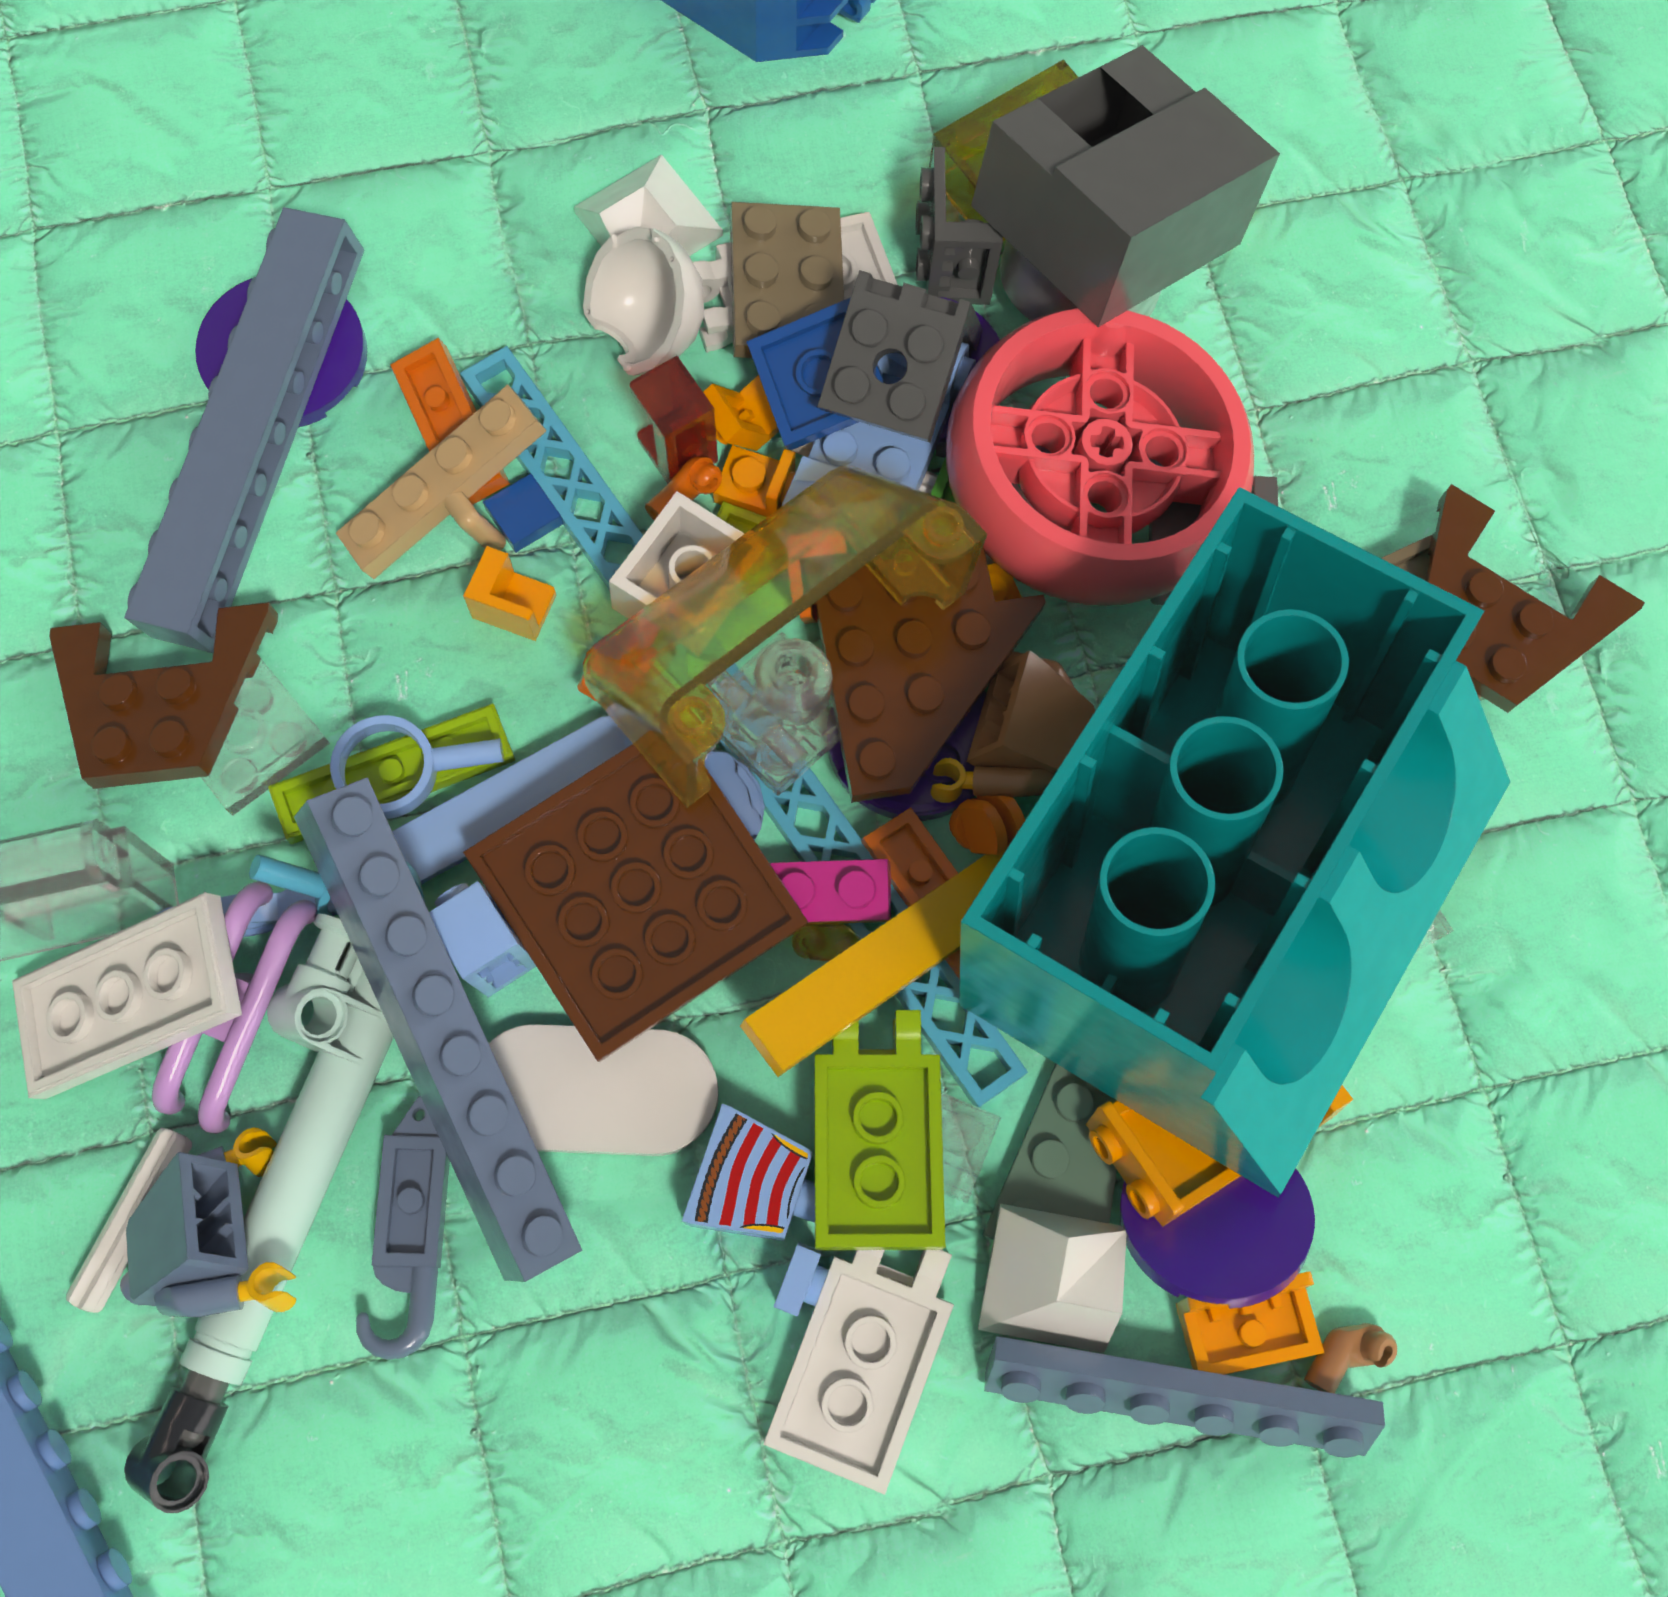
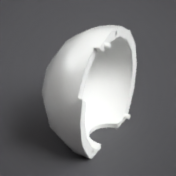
M635 227L619 235L612 234L596 252L586 277L583 301L584 315L594 329L609 334L622 345L625 355H619L617 360L628 375H644L669 367L697 337L704 318L702 278L686 250L672 237L659 230Z

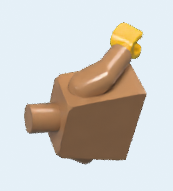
M1030 650L1025 653L1013 651L988 686L967 758V762L975 766L974 772L965 771L963 765L955 759L944 758L940 760L934 767L933 775L951 777L956 783L952 785H944L942 783L932 785L931 796L936 801L942 803L955 801L961 795L963 789H972L974 796L996 795L1012 798L1041 796L1094 714V705L1076 690L1060 663L1041 658Z

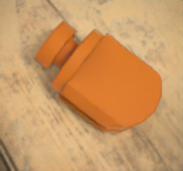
M996 795L977 796V798L965 800L954 810L950 817L949 826L952 835L965 849H969L975 854L1000 856L1009 847L1025 822V818L1021 808L1012 797Z

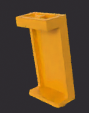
M1343 1085L1340 1087L1319 1127L1335 1117L1353 1100ZM1107 1101L1099 1106L1086 1123L1090 1130L1089 1139L1093 1149L1102 1161L1108 1165L1113 1164L1127 1184L1126 1193L1134 1209L1145 1219L1154 1216L1162 1227L1241 1177L1238 1173L1119 1101L1113 1104Z

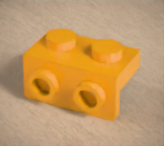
M1311 1271L1297 1274L1295 1279L1277 1295L1251 1306L1229 1309L1228 1304L1207 1303L1189 1297L1176 1303L1192 1369L1227 1375L1323 1354L1324 1349L1306 1290L1307 1287L1314 1285Z

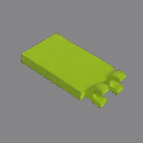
M921 1010L895 1011V1019L892 1021L893 1049H859V1021H857L832 1039V1054H815L814 1056L815 1250H943L946 1247L940 1055L921 1054Z

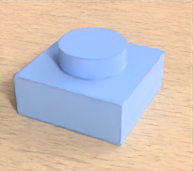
M798 1242L775 1301V1308L798 1317L803 1302L816 1306L829 1269L817 1265L822 1253L821 1250H815L814 1247Z

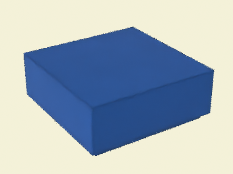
M531 473L483 501L487 513L505 536L515 553L563 525L560 513Z

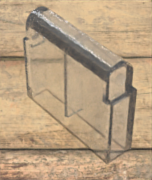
M92 819L0 840V962L103 939L165 910V908L179 904L173 863L125 826L111 829L101 820Z

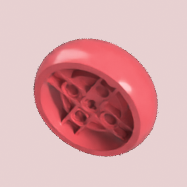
M1078 308L1050 313L1023 324L1000 339L976 363L960 387L953 403L946 439V468L953 498L965 526L978 545L984 548V552L1000 568L1023 584L1048 596L1085 605L1111 606L1152 599L1174 589L1237 489L1241 487L1251 492L1254 479V445L1250 422L1235 387L1217 362L1196 342L1166 323L1132 311H1125L1102 326L1097 327ZM1070 376L1048 388L1029 409L998 406L1008 396L1032 383L1055 377ZM1094 402L1099 403V404H1102V405L1105 406L1107 409L1102 408V407H1099V406L1096 405ZM1035 446L1045 447L1051 453L1041 452ZM1149 458H1150V459H1153V460H1156V461L1159 462L1163 467L1158 466V465H1155L1153 462H1151V461L1149 460ZM1012 484H1020L1025 497L1032 507L1021 497ZM1172 502L1201 505L1197 519L1186 529L1160 540L1132 544V534L1160 517ZM1090 503L1101 505L1107 512L1104 513L1096 510Z

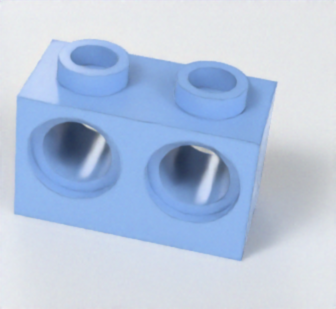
M479 881L471 886H468L467 883L456 885L436 899V908L431 910L429 914L450 960L462 979L488 998L536 967L492 896Z

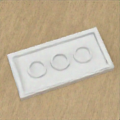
M207 892L12 980L28 1097L32 1099L46 1100L242 1015L221 896Z

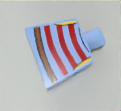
M722 1104L682 1222L695 1228L785 1241L792 1216L815 1223V1182L805 1179L813 1152L733 1107Z

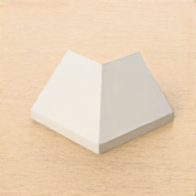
M663 155L651 160L574 206L575 214L601 247L612 234L619 235L635 227L652 228L672 237L691 256L723 236V229Z
M1000 1204L978 1330L1104 1353L1123 1310L1126 1230L1120 1225Z

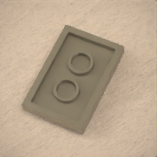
M745 202L731 203L730 242L733 357L752 358L747 341L844 300L840 208Z

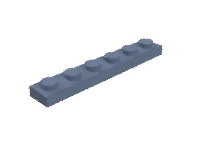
M996 1336L985 1371L984 1391L1002 1394L1006 1399L1018 1403H1029L1038 1400L1066 1405L1072 1411L1083 1414L1103 1411L1131 1416L1133 1420L1142 1424L1156 1425L1168 1422L1195 1427L1199 1432L1207 1435L1220 1436L1232 1433L1256 1437L1271 1446L1284 1447L1297 1444L1320 1448L1335 1457L1365 1456L1385 1427L1382 1401Z

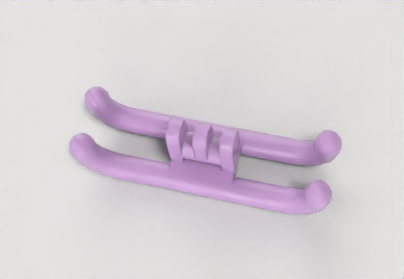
M257 881L246 885L237 893L224 915L232 962L253 915L260 906L269 903L273 897L272 888L267 883ZM300 900L291 904L275 924L254 974L235 973L242 1011L241 1016L168 1047L157 1072L152 1090L153 1105L158 1112L168 1115L176 1114L185 1106V1097L179 1089L203 1033L225 1043L199 1104V1125L205 1132L213 1134L221 1133L228 1128L231 1120L229 1113L225 1111L228 1100L292 948L303 928L316 919L317 909L315 903L309 900Z

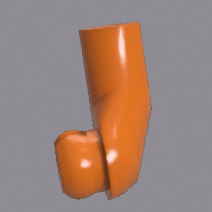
M703 456L690 458L671 481L645 505L647 513L655 520L676 491L692 501L700 493H713L721 484L722 472L719 467L713 465V461L710 458Z

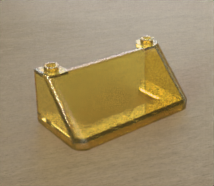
M840 466L825 474L595 643L586 653L583 662L585 684L593 697L680 801L688 808L711 790V781L705 770V761L708 753L714 750L722 739L726 724L724 709L706 684L864 565L900 605H903L912 596H927L936 599L937 605L944 610L965 594L988 534L966 510L956 503L858 467Z

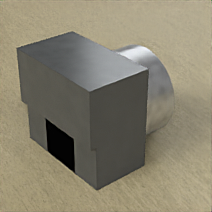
M1142 45L994 120L971 207L1006 239L1000 263L1001 281L1009 299L1025 317L1032 321L1057 311L1078 308L1097 327H1100L1125 311H1132L1150 317L1163 289L1240 245L1280 153L1210 91L1203 88L1195 92Z

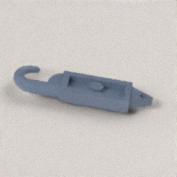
M421 1096L416 1099L392 1135H384L371 1264L375 1277L384 1286L395 1291L410 1293L407 1327L399 1337L387 1340L374 1334L370 1327L367 1313L361 1312L356 1317V1333L362 1346L373 1356L386 1360L405 1358L417 1351L429 1337L434 1321L438 1268H441L450 1160ZM419 1110H424V1118L417 1121L415 1118L416 1113Z

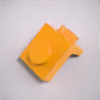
M759 375L740 392L711 384L696 398L707 414V417L704 419L706 427L722 444L727 445L729 443L758 451L779 432Z

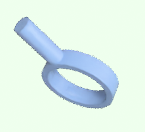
M380 715L363 719L343 733L332 752L330 772L336 789L346 786V762L351 751L360 741L372 734L385 731L399 732L411 737L422 748L424 768L420 780L407 795L396 801L380 804L386 819H391L413 811L426 800L434 787L437 771L504 762V753L500 738L432 748L424 733L410 721L396 716Z

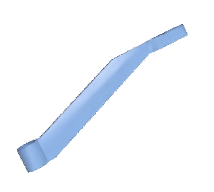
M659 701L643 702L625 708L620 714L600 717L393 830L392 832L405 861L416 870L421 885L467 860L463 853L465 850L673 719L671 706L669 703ZM288 889L273 893L270 902L257 909L243 938L272 931L282 913L291 904L300 900H309L315 903V897ZM237 894L221 897L224 915ZM330 898L328 910L335 916L338 913ZM168 907V908L162 909V910L158 911L156 914H159V913H161V912H163V911H165V910H167V909H169V908H172V907Z

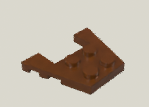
M1452 484L1439 499L1437 507L1439 517L1436 532L1431 536L1428 551L1430 561L1425 581L1484 610L1483 615L1456 661L1467 666L1477 694L1505 712L1509 713L1640 611L1645 604L1644 601L1599 575L1589 584L1569 618L1468 556V553L1495 510Z
M267 602L218 608L213 660L211 662L106 674L112 634L101 622L50 628L49 637L81 778L93 789L209 776L239 710L234 704L245 678H252L261 661L257 651L266 632L273 634L277 625L278 613L272 605Z

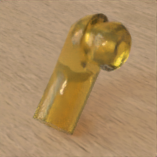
M813 923L808 924L793 934L792 948L803 959L829 962L857 943L859 939L847 925Z

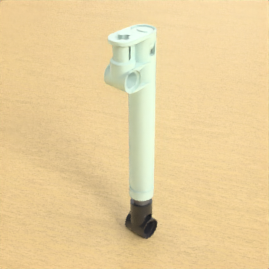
M317 914L314 924L321 931L306 963L297 965L290 983L276 990L267 1008L268 1022L274 1032L283 1038L318 1052L243 1219L249 1269L241 1276L242 1281L248 1280L251 1273L265 1262H274L288 1271H292L394 1038L341 920L325 914ZM311 1000L314 1006L313 1017L309 1024L304 1027L301 1021L302 1009ZM287 1280L279 1282L273 1291H283ZM256 1300L245 1301L242 1310L199 1317L194 1328L196 1334L194 1338L189 1339L179 1361L180 1365L189 1369L181 1387H171L150 1436L137 1443L127 1456L124 1467L125 1480L132 1490L165 1513H179L191 1508L200 1500L207 1488L209 1471L205 1460L229 1407L222 1400L229 1384L242 1385L252 1363L250 1359L252 1352L257 1351L274 1312ZM176 1461L174 1471L170 1477L157 1485L158 1477L162 1470L171 1462Z

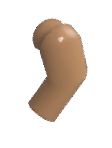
M1370 1323L1335 1328L1326 1336L1322 1344L1324 1353L1316 1355L1304 1381L1318 1391L1335 1393L1348 1368L1374 1364L1381 1368L1390 1365L1397 1355L1396 1340L1391 1334L1384 1332L1380 1326Z

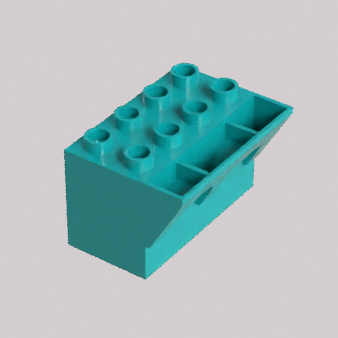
M1239 487L962 918L960 931L959 1005L1278 1198L1510 784L1509 776L1467 666L1456 661L1483 615L1484 610Z

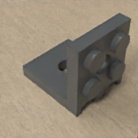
M859 270L817 407L822 411L930 443L962 342L969 344V349L976 351L983 332L972 303L959 299V302H954L928 294L926 289L903 283L902 287L874 279L871 273ZM889 353H899L907 360L905 376L894 384L882 383L876 375L878 361Z

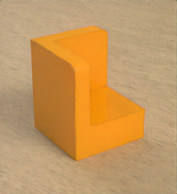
M486 546L463 597L473 619L536 641L554 602L556 592L551 585L515 573L508 553Z

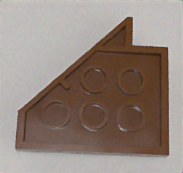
M984 548L811 573L810 583L851 803L910 794L1042 612L1046 603L1044 594L995 601Z

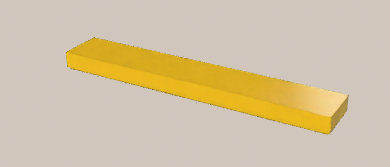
M984 855L746 1017L740 1025L741 1029L777 1077L784 1074L960 949L961 920L1003 855Z

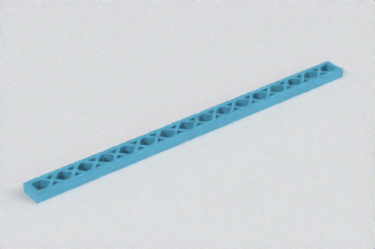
M505 346L460 372L463 383L481 408L496 395L495 393L486 392L481 384L507 370L514 380L512 389L519 395L535 417L543 420V427L547 431L518 455L516 459L528 475L531 473L560 513L564 527L610 590L609 580L621 564L605 560L604 555L608 540L631 544L634 548L643 534L508 346ZM548 456L568 459L573 462L570 480L550 477L544 474ZM560 495H565V500ZM578 498L598 501L603 504L604 508L600 523L576 519L574 511ZM614 520L618 526L612 525V521ZM590 537L596 538L595 544ZM632 622L646 642L653 636V634ZM723 649L708 670L681 652L672 651L665 665V668L672 672V680L722 751H726L746 763L757 778L763 795L765 812L801 862L819 861L812 851L822 852L821 861H830L831 854L856 860H874L862 844L859 835L727 651ZM683 668L691 669L689 677ZM701 671L726 676L730 682L726 700L700 694L697 688ZM737 694L741 697L744 703L736 702ZM715 713L723 714L721 722ZM733 716L758 721L762 727L759 745L737 742L732 739L729 733ZM770 739L776 748L768 747ZM747 758L755 760L754 768L749 763ZM765 762L791 767L795 773L792 792L766 787L762 781ZM802 785L810 795L801 794ZM779 804L789 806L787 815ZM798 808L823 812L828 819L825 839L801 835L795 828ZM835 831L841 837L843 842L834 841ZM891 884V909L898 915L908 907ZM845 923L857 942L873 932L869 931L864 923ZM943 960L930 970L928 984L912 982L895 994L905 1010H921V1033L936 1054L940 1055L941 1061L976 1110L1028 1073L999 1030L967 1009L963 1008L966 1012L963 1033L940 1030L934 1024L932 1013L935 999L959 1003L960 980L946 960ZM939 976L947 987L937 986ZM915 995L925 997L924 1007H922ZM974 1025L983 1037L973 1036ZM949 1044L960 1046L959 1057ZM970 1048L994 1052L1008 1072L981 1090L967 1070Z

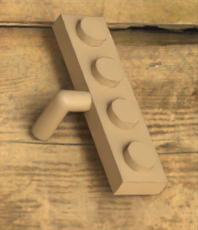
M507 384L341 527L336 534L360 569L373 579L379 576L450 514L457 524L482 547L486 548V546L501 551L506 544L505 536L477 512L468 498L547 430L519 395Z

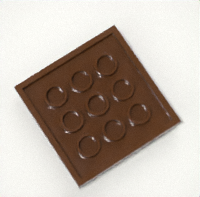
M674 719L666 722L463 852L597 1062H601L809 923Z

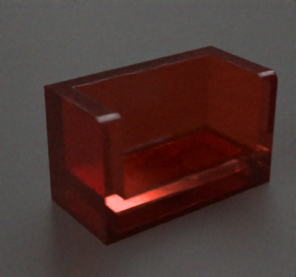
M678 356L671 358L630 382L632 395L652 422V424L638 431V442L667 484L690 458L703 456L710 458L713 461V465L718 462L714 407Z

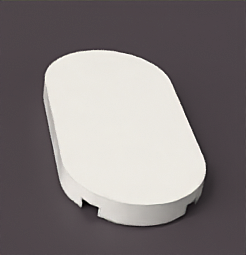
M523 1025L503 1032L489 1043L538 1152L636 1156L670 1155L679 1152L698 1139L711 1123L718 1105V1082L713 1065L705 1052L695 1042L676 1032L649 1029L601 1062H597L575 1026Z

